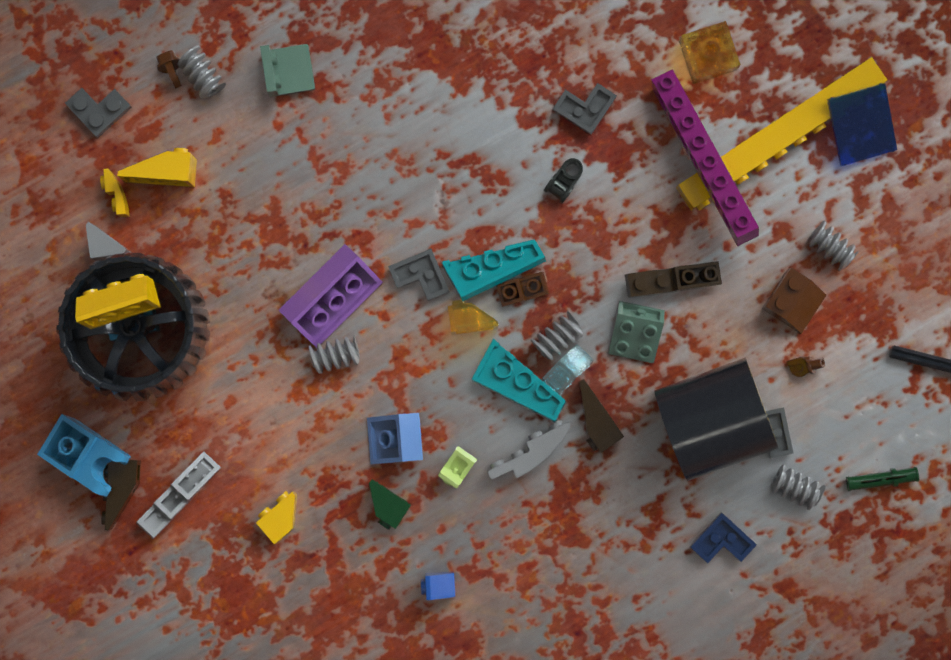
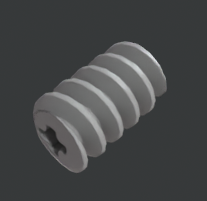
M197 45L189 49L177 64L179 68L183 69V74L189 76L188 81L192 84L194 83V90L200 91L199 97L203 99L220 92L226 86V83L218 84L222 78L221 75L213 77L217 69L211 68L208 70L207 67L211 64V61H202L206 54H197L201 48Z
M824 220L808 237V239H811L809 247H813L816 244L819 245L816 252L820 253L825 250L824 259L832 256L831 265L839 262L838 271H841L851 263L859 251L854 253L856 247L854 244L846 247L848 243L847 238L839 241L841 237L840 232L832 235L834 230L832 226L825 229L827 222Z
M567 311L568 319L564 316L559 317L561 325L554 321L552 323L554 330L548 327L544 329L546 336L541 333L537 334L539 342L531 339L533 345L544 358L547 357L553 360V351L561 354L560 345L567 349V340L573 343L576 342L574 334L580 337L583 336L580 325L569 311Z
M355 335L353 342H350L348 337H345L344 344L335 339L334 347H332L329 341H326V349H323L320 343L317 344L316 351L313 350L311 345L308 346L313 368L319 374L323 372V366H325L327 371L332 370V364L337 369H340L342 361L346 367L350 366L351 359L355 365L359 364L360 354Z
M782 464L773 480V493H777L782 489L783 498L790 493L791 502L798 497L799 506H802L805 502H808L807 510L816 506L826 486L823 485L819 488V482L817 481L810 484L811 479L809 477H805L802 480V474L799 472L793 476L794 470L789 468L785 472V465Z

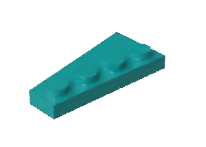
M534 239L505 246V249L493 251L492 249L484 251V254L473 257L467 255L461 257L460 260L452 262L446 260L441 263L463 302L546 262V259Z
M493 338L472 377V381L556 423L566 404V400L544 381L540 380L529 368L525 367Z

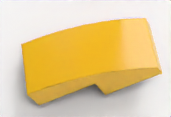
M103 169L104 175L100 177L102 190L105 189L108 195H115V198H112L113 212H116V215L119 217H130L127 199L121 184L112 171Z

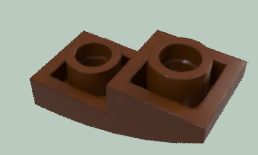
M544 272L512 279L496 285L502 307L550 294Z

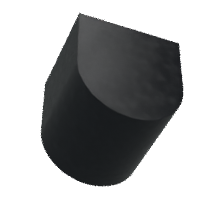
M746 357L654 391L670 442L687 481L779 449Z

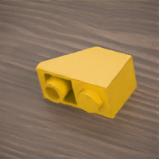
M285 491L276 499L278 504L274 508L270 509L267 507L258 515L260 520L256 524L273 544L279 542L294 529L297 494L294 491L290 494Z

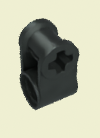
M575 158L566 160L543 191H549L559 198L560 203L563 204L582 175V163ZM569 164H575L578 166L579 172L574 176L568 175L566 167Z

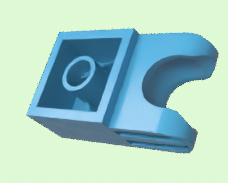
M63 414L59 417L37 454L92 492L105 497L108 496L112 488L103 477L105 466L111 461L126 465L131 458L128 453L77 419Z

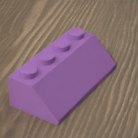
M344 244L279 311L317 348V344L320 343L321 345L383 282L358 255Z

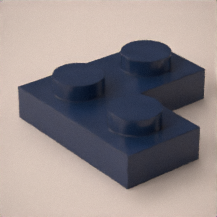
M721 512L693 542L690 548L706 563H709L724 546L735 558L742 562L757 544Z

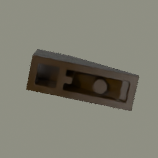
M582 379L579 381L586 434L589 437L586 442L593 451L598 450L599 453H602L621 440L624 435L587 382Z

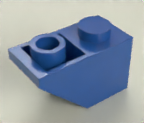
M454 572L426 573L425 579H421V594L426 595V600L455 597Z

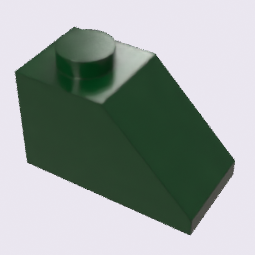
M371 479L369 485L375 515L379 518L378 523L388 530L391 527L396 529L411 507V504L374 479Z

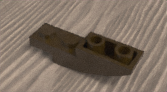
M719 261L625 274L628 298L666 294L722 284Z

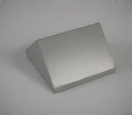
M88 221L86 232L89 254L92 260H106V257L110 255L132 253Z

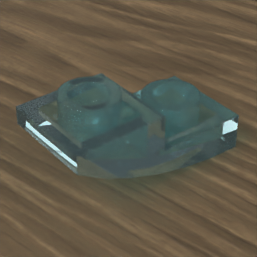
M576 344L547 372L542 380L560 395L594 360Z

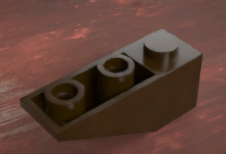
M129 460L126 465L111 461L104 468V477L108 478L107 484L112 487L108 496H103V501H106V511H102L101 524L105 525V530L107 531L113 529L140 484L141 460Z

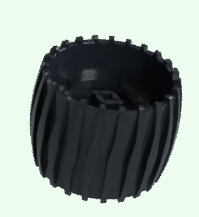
M142 253L114 254L106 257V260H99L90 264L89 268L84 272L78 273L74 278L76 280L69 288H66L64 292L65 297L57 312L59 320L58 325H56V332L59 334L61 342L59 343L61 353L66 355L69 368L73 372L79 373V379L89 387L94 384L96 392L104 396L113 393L115 399L127 401L132 395L136 401H147L151 394H154L155 398L163 397L167 394L168 389L172 387L174 390L178 389L183 385V380L187 376H193L197 371L196 365L199 360H203L206 355L205 344L206 341L210 340V331L207 329V324L210 323V316L207 309H203L206 302L202 293L196 290L194 281L187 274H183L182 270L171 262H165L164 259L154 255L145 256ZM137 274L147 275L154 282L167 288L177 299L182 311L144 316L141 313L94 329L77 323L75 318L76 298L83 296V292L90 289H98L99 291L107 288L106 285L109 283L130 279V277ZM182 322L185 324L182 345L171 362H167L157 353L146 337L149 331L155 329V325ZM135 323L139 324L137 332L128 330L135 327ZM102 334H118L106 367H104L91 352L87 342L88 337ZM135 342L159 371L144 377H124L117 374V369L125 348L128 344Z

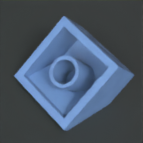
M419 413L367 418L371 464L423 460Z

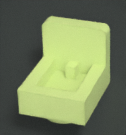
M458 446L438 476L442 478L445 484L458 488L477 459Z

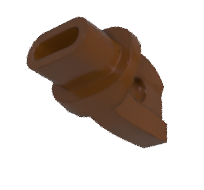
M173 50L158 55L156 57L159 63L157 65L158 71L169 74L175 89L181 87L182 85L176 72L179 68L177 63L180 58L175 56Z
M803 356L788 360L787 364L794 376L802 377L808 373L815 374L816 369L824 368L825 360L823 357L814 359L810 356Z

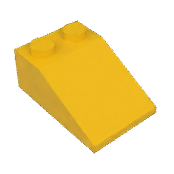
M174 148L173 151L163 152L118 171L117 176L126 183L195 187L197 159L188 152V149Z

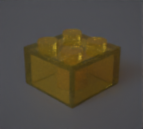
M726 21L683 34L679 39L693 84L737 71L741 65Z

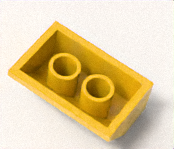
M137 274L130 277V281L124 283L116 281L107 284V288L99 291L98 289L87 290L83 292V296L76 298L75 318L77 323L94 329L160 308L154 281L147 275Z

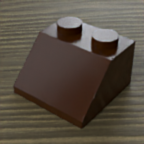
M791 267L785 272L762 309L802 334L825 299L826 294L812 280Z

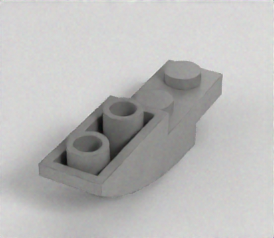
M562 420L550 425L551 430L544 434L540 430L529 435V441L525 442L529 449L528 452L525 453L524 449L511 454L512 459L505 463L501 459L490 464L491 469L487 472L491 480L513 470L516 478L538 466L564 439L570 428L569 422L563 424Z

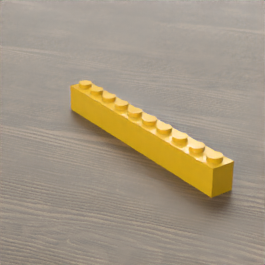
M871 57L721 156L733 181L737 185L741 184L749 178L747 174L755 169L756 172L761 171L768 166L766 161L772 157H775L777 160L788 152L786 148L794 144L797 147L806 141L805 135L812 131L814 134L820 132L826 127L825 122L831 118L835 122L845 115L843 110L849 106L854 109L865 102L864 96L869 93L874 96L883 90L882 85L887 81V78L874 59ZM695 173L676 187L691 211L696 207L700 211L710 204L709 199L711 197L698 173Z

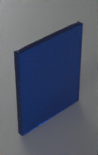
M879 83L878 85L827 99L840 166H846L898 150L885 83Z

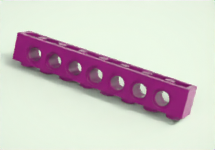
M673 69L651 79L653 92L737 247L758 237L759 226Z

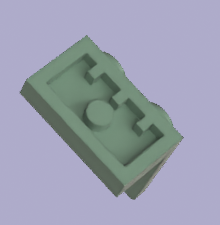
M308 44L272 50L269 45L260 46L269 97L315 90Z
M619 301L608 353L654 363L664 326L665 310Z

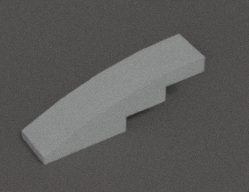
M203 452L154 502L153 506L136 524L154 539L221 467Z

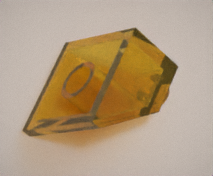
M462 300L452 301V305L448 306L451 335L498 329L497 320L474 304L466 303V300L463 302Z

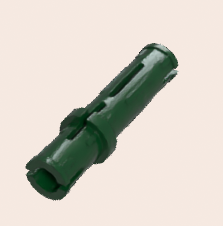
M917 467L900 470L890 468V471L846 477L848 491L888 485L897 487L902 483L919 482Z

